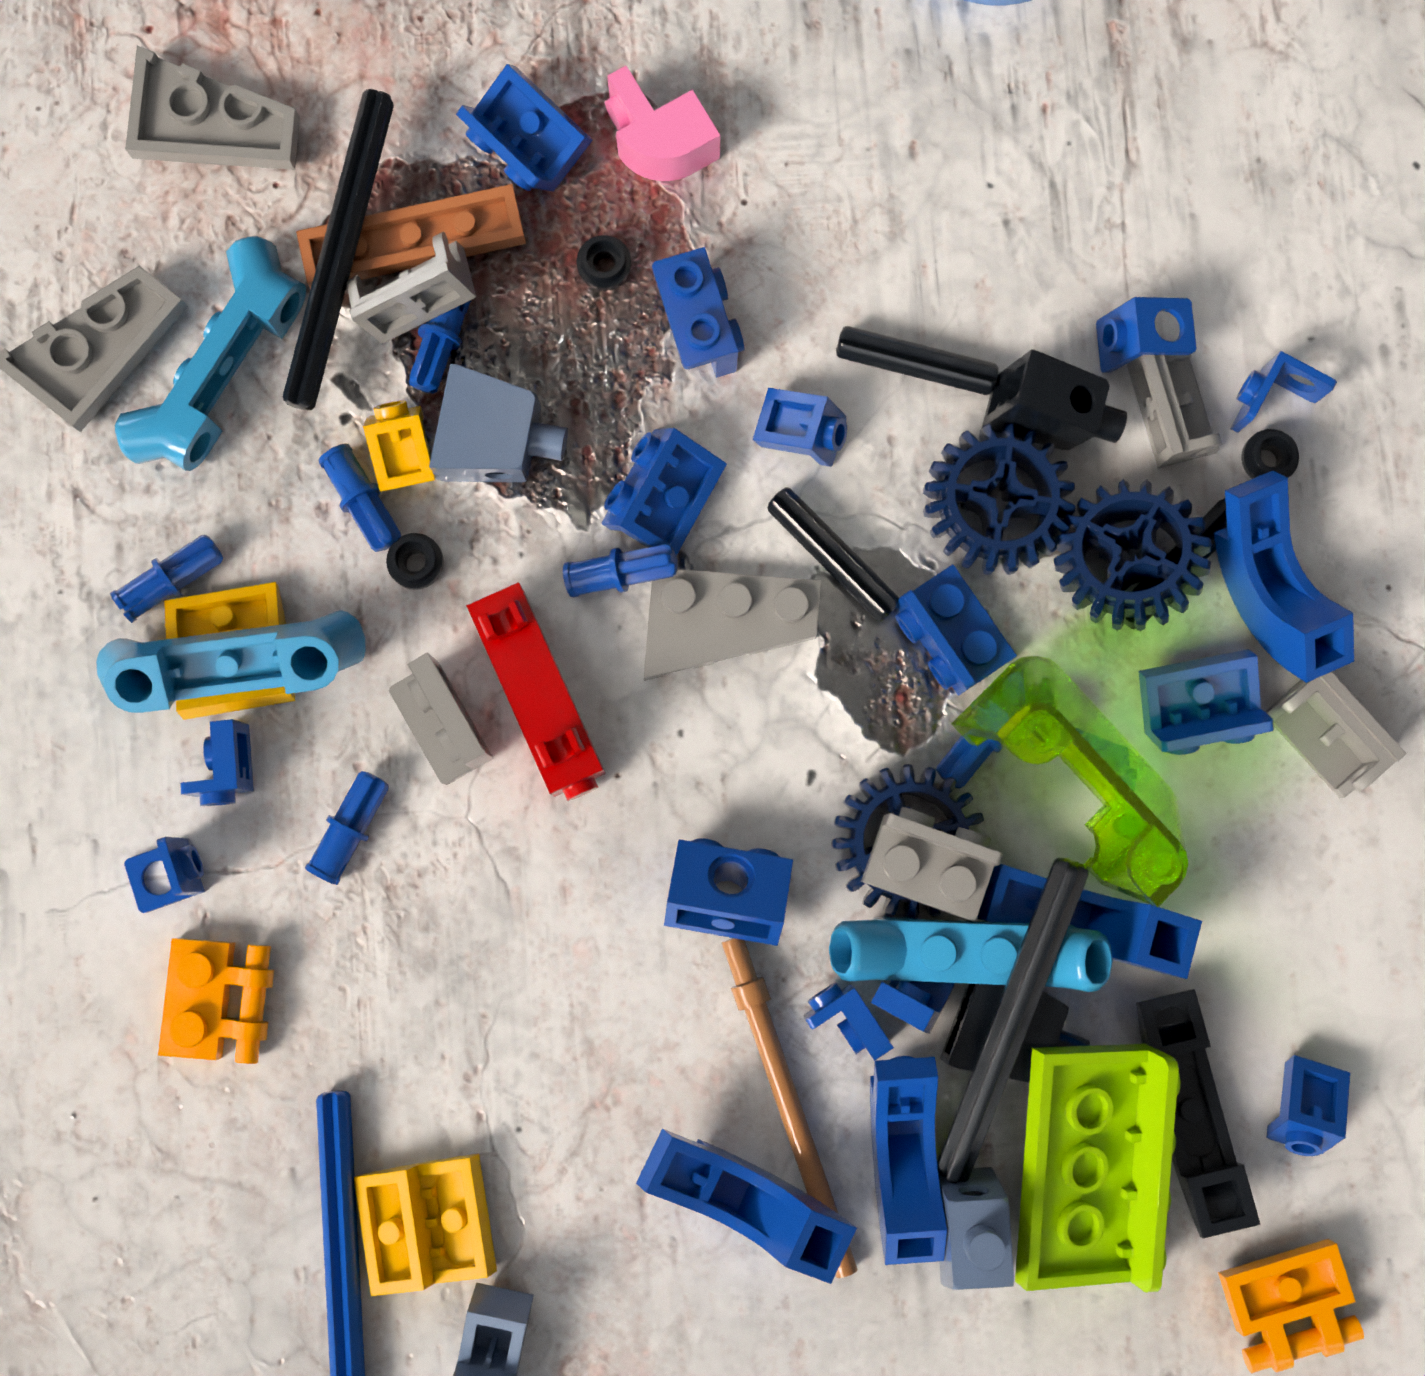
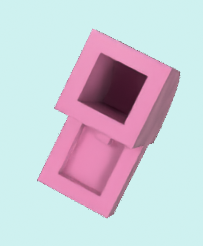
M627 66L607 76L610 98L605 101V106L612 122L619 130L616 132L618 156L633 172L651 180L674 181L690 176L720 159L721 135L693 89L654 111Z

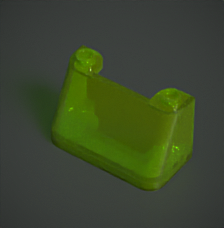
M1041 656L1020 657L1011 663L951 723L969 744L978 746L988 739L997 740L1012 755L1023 762L1038 765L1048 763L1059 756L1086 785L1103 806L1084 824L1093 833L1096 847L1094 857H1090L1083 865L1088 868L1089 872L1101 885L1156 907H1159L1179 887L1187 873L1188 859L1177 799L1174 792L1058 664L1049 658Z

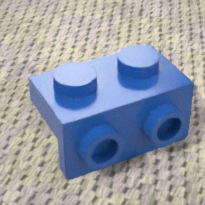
M506 64L475 108L462 105L456 113L469 127L465 133L466 136L488 154L495 152L507 163V166L504 168L506 175L527 191L536 188L554 192L593 141L516 66Z
M705 247L655 261L652 264L653 274L683 368L688 370L711 363L716 378L737 372L738 353L745 351L743 337L736 318L731 320L727 318L722 302L728 300L725 280L719 267L711 268Z
M1249 649L1138 671L1144 733L1162 752L1185 755L1196 752L1202 745L1222 741L1231 744L1246 743L1253 740L1257 734L1274 730L1273 718L1261 709L1258 657Z

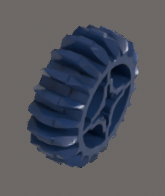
M989 423L981 428L979 440L970 431H965L959 437L960 448L947 443L941 451L945 462L933 461L929 469V473L937 481L926 482L923 487L924 495L938 500L924 507V517L941 518L942 520L930 530L932 538H940L948 534L951 540L943 549L945 555L950 556L954 554L958 547L962 548L967 553L963 557L961 565L967 569L972 566L977 557L983 558L982 570L986 575H991L995 571L998 560H1001L1003 570L1007 575L1014 574L1018 570L1019 559L1028 568L1035 567L1040 562L1038 551L1050 556L1057 549L1053 537L1068 533L1070 527L1061 518H1064L1066 515H1072L1076 509V505L1062 499L1075 490V483L1068 480H1058V477L1068 468L1067 461H1058L1054 464L1049 462L1048 458L1055 449L1053 443L1045 444L1040 451L1033 447L1032 444L1036 439L1035 430H1029L1021 441L1016 440V430L1013 423L1005 425L1000 438H997L994 428ZM995 460V466L990 473L989 479L984 481L972 480L969 485L957 483L959 474L969 466L981 461ZM1016 466L1032 479L1037 490L1025 487L1019 482L1016 476ZM1000 482L999 491H1001V499L1009 503L998 517L999 509L996 508V499L989 496ZM957 503H961V509L972 511L980 518L982 522V535L966 523L958 509ZM1028 514L1040 515L1037 526L1032 533L1019 539L1002 541L1003 532L1008 527L1009 519H1025Z
M1122 479L1118 483V494L1112 496L1106 488L1100 485L1096 490L1097 504L1080 498L1077 502V511L1080 516L1066 515L1063 520L1070 527L1068 533L1057 535L1055 538L1056 550L1062 553L1054 558L1055 571L1064 574L1059 580L1062 592H1075L1072 597V606L1076 610H1080L1092 604L1090 620L1094 623L1101 621L1106 613L1112 614V628L1116 631L1123 627L1124 617L1134 618V626L1140 632L1146 628L1147 615L1153 614L1156 621L1164 626L1169 622L1167 606L1181 613L1188 610L1189 601L1185 594L1199 596L1202 593L1203 582L1199 577L1208 575L1211 568V561L1203 556L1211 552L1212 546L1209 537L1200 536L1205 531L1206 523L1202 517L1189 518L1193 506L1189 499L1172 505L1174 490L1168 486L1158 496L1152 495V483L1148 479L1140 485V492H1130V485ZM1136 520L1134 524L1124 528L1111 526L1122 521ZM1159 527L1177 545L1181 557L1178 565L1167 560V553L1155 546L1156 532ZM1142 544V559L1138 560L1135 555V561L1126 560L1122 566V552L1126 551L1129 555V549L1138 550ZM1088 546L1097 550L1099 558L1110 564L1107 569L1108 578L1104 584L1092 575L1084 561ZM1137 582H1149L1155 585L1147 590L1126 591Z
M905 764L901 767L900 783L895 782L893 773L889 768L880 770L879 781L882 786L880 790L867 778L859 782L860 790L867 798L866 801L862 802L853 795H847L843 803L847 808L856 813L854 819L838 815L834 820V825L850 830L849 838L840 837L831 841L833 849L849 848L851 856L849 859H843L835 863L836 870L839 872L847 871L855 867L858 873L857 876L850 879L846 884L848 891L854 892L866 884L861 882L873 846L864 849V831L870 815L884 800L889 813L899 816L902 807L910 809V806L906 807L902 795H913L930 801L947 818L945 821L934 824L933 829L955 836L958 827L969 830V826L977 825L984 821L983 814L980 812L965 817L961 810L972 802L973 796L966 792L952 800L949 794L955 788L957 781L951 776L945 779L938 789L933 787L936 770L932 767L925 768L921 774L920 782H915L914 769L911 764ZM868 885L870 890L863 898L862 904L864 906L872 908L879 898L883 896L886 897L883 906L884 916L893 918L898 910L899 903L904 902L905 916L918 919L919 902ZM925 905L926 911L930 916L936 917L941 914V910Z

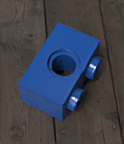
M699 838L692 841L679 839L667 899L664 926L778 946L785 920L793 859L780 857L777 853L768 849L756 848L744 851L723 847L719 842L711 839ZM724 881L733 882L742 891L728 894L721 891L716 884Z

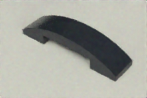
M1195 989L1136 1002L1142 1044H1147L1174 1057L1178 1063L1181 1085L1176 1099L1174 1124L1176 1147L1172 1154V1162L1199 1236L1204 1239L1261 1225L1245 1166L1236 1161L1205 1049L1211 1047Z

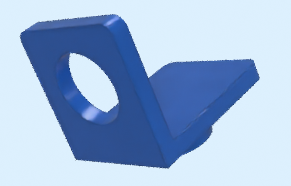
M1134 297L1096 322L1100 369L1102 373H1111L1142 355H1190L1197 349L1192 302L1188 298ZM1159 312H1169L1177 319L1180 333L1176 341H1166L1157 333L1155 318Z
M1280 351L1260 372L1253 370L1243 383L1236 397V400L1242 402L1243 405L1230 429L1238 433L1253 421L1273 383L1309 402L1317 403L1334 389L1337 381ZM1289 374L1302 376L1311 381L1314 386L1298 382Z
M163 837L157 839V849L128 858L124 862L135 901L141 913H148L205 892L201 877L204 875L202 861L196 848L189 844L187 838ZM157 861H163L171 886V890L162 895L149 891L144 882L147 868Z

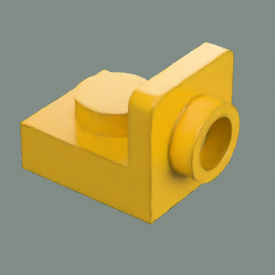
M400 400L374 407L375 415L366 418L363 429L380 492L434 481L436 477L429 468L431 454L423 426L424 416L421 406L408 408L406 400Z

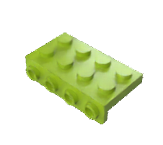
M1147 1044L1032 1048L1015 1282L1024 1290L1036 1291L1131 1282L1146 1293L1158 1292L1161 1289L1163 1270L1167 1261L1165 1238L1167 1213L1171 1207V1193L1169 1190L1172 1154L1176 1147L1174 1132L1176 1099L1181 1085L1178 1063L1174 1057Z

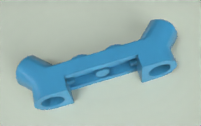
M258 236L246 237L236 240L226 251L235 293L224 310L216 312L208 321L203 334L204 340L194 356L184 360L178 367L173 379L174 387L164 402L121 413L115 423L117 441L127 459L136 464H142L166 458L183 470L191 471L198 467L207 457L223 432L208 417L211 409L262 330L265 329L283 339L299 314L306 297L305 284L282 272L277 247L272 242Z
M339 610L313 621L149 642L118 638L108 642L99 651L96 661L97 675L109 700L118 708L132 713L167 710L171 708L176 700L285 687L286 694L307 692L326 687L335 679L337 672L363 661L366 652V637L358 619L346 611Z
M882 916L870 920L842 921L835 926L831 935L829 945L830 962L835 973L842 980L849 982L899 980L1006 985L1030 923L921 920L894 916L893 918ZM1069 924L1045 987H1061L1085 992H1094L1101 989L1110 977L1113 963L1111 944L1107 936L1098 930L1076 928Z

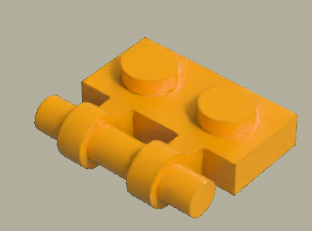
M172 938L158 1056L218 1060L223 1057L224 1039L227 1037L237 1039L235 1062L245 1064L258 1063L260 1042L267 1040L269 1022L263 1021L266 988L273 987L274 969H269L271 946L248 944L245 966H233L235 942ZM231 985L243 986L239 1018L227 1017Z
M1330 1239L1218 1272L1236 1331L1243 1337L1260 1331L1262 1334L1261 1344L1242 1349L1243 1359L1250 1373L1271 1367L1275 1372L1287 1370L1294 1367V1360L1320 1352L1325 1357L1344 1352V1345L1364 1339L1362 1326L1355 1315L1339 1320L1336 1319L1333 1309L1356 1301L1337 1243ZM1311 1316V1328L1286 1336L1283 1324Z

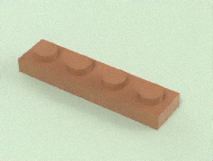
M513 184L365 216L349 279L358 275L361 280L405 271L435 257L432 239L433 236L441 232H445L448 244L457 241L464 248L466 257L526 244ZM328 224L296 231L306 281L310 288Z

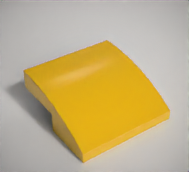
M276 582L164 600L166 639L286 624L280 589ZM285 687L176 700V712L183 720L293 702L295 701V693L286 694Z
M479 1153L399 1166L354 1177L371 1296L421 1291L436 1283L488 1278L497 1272Z

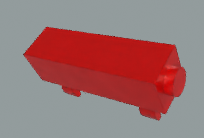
M520 583L513 584L466 605L549 794L556 797L564 793L567 801H571L599 788L595 779L605 775L606 772Z

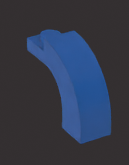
M1270 471L1225 490L1227 527L1214 532L1218 561L1230 596L1255 639L1275 661L1306 683L1354 662L1353 612L1319 592L1305 575L1295 555L1290 534L1288 478L1275 471Z
M1003 864L994 866L976 919L986 922L1030 923L1047 878ZM1083 889L1070 924L1076 928L1098 930L1106 935L1111 944L1112 958L1115 961L1188 979L1202 921L1151 904L1123 900Z
M898 1056L890 1060L874 1061V1076H870V1119L874 1178L885 1265L944 1261L947 1226L939 1184L935 1141V1112L938 1089V1071L935 1057L914 1058L911 1056Z
M663 1128L636 1182L648 1194L701 1213L739 1232L762 1247L784 1267L829 1284L832 1283L857 1230V1227L820 1201L768 1171L705 1141L698 1139L695 1142Z

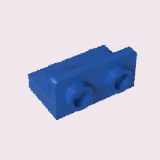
M675 428L655 429L652 433H646L637 443L631 456V460L635 463L625 481L618 482L609 493L604 505L608 512L602 521V525L610 530L622 531L645 547L669 544L673 547L677 556L727 463Z
M953 564L915 590H909L898 600L899 605L897 608L900 613L895 615V618L900 628L912 643L921 641L932 657L927 662L928 667L935 679L945 690L953 687L959 696L1017 657Z

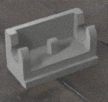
M445 232L433 236L432 242L435 257L399 273L398 276L376 287L370 284L363 288L358 275L347 281V291L351 304V309H349L351 319L381 344L476 298L465 250L457 241L448 244Z
M1191 354L1142 355L1127 365L1158 468L1216 454L1220 450L1219 446L1223 445L1220 434L1212 433L1190 361Z
M1333 672L1308 683L1300 680L1265 711L1273 718V726L1338 798H1345L1355 789L1361 792L1407 754Z

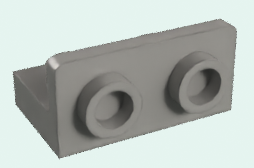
M427 652L408 663L407 665L412 674L389 688V693L439 781L442 784L448 785L492 760L493 756L439 662Z
M905 807L901 808L899 816L891 813L884 815L861 882L975 922L993 868L1000 865L1003 853L989 849L992 839L961 827L957 828L955 836L933 829L936 820L934 817Z

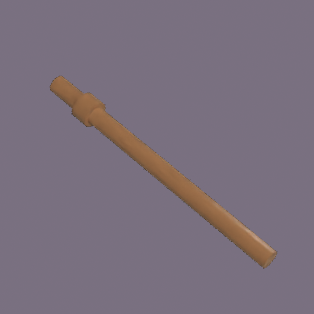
M731 938L721 943L736 984L731 990L738 1011L745 1010L806 1192L838 1213L766 1004L767 1001L771 1000L764 977H757L745 940ZM850 1245L837 1270L836 1278H844L858 1271Z

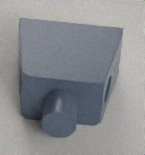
M450 364L429 468L438 481L526 482L532 456L559 461L563 460L567 445L568 428L539 423L541 405L537 394L460 365Z
M973 1168L968 1181H958L956 1184L947 1181L946 1177L938 1173L947 1226L944 1261H939L941 1284L952 1290L1013 1287L1014 1270L1009 1202L993 1168ZM969 1191H978L981 1192V1195L968 1196L963 1195L961 1193Z

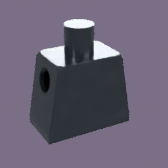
M1031 349L998 374L995 388L989 397L982 427L990 423L995 432L1002 433L1006 424L1010 425L1013 423L1016 430L1015 438L1022 439L1029 430H1035L1036 439L1034 443L1042 445L1053 443L1056 449L1071 450L1093 437L1116 443L1124 432L1127 423V412L1105 404L1110 387L1107 379Z
M967 983L940 1057L942 1061L955 1068L973 1071L1006 985ZM1044 991L1009 1079L1026 1083L1030 1082L1032 1048L1090 1046L1089 1040L1062 1030L1069 1007Z

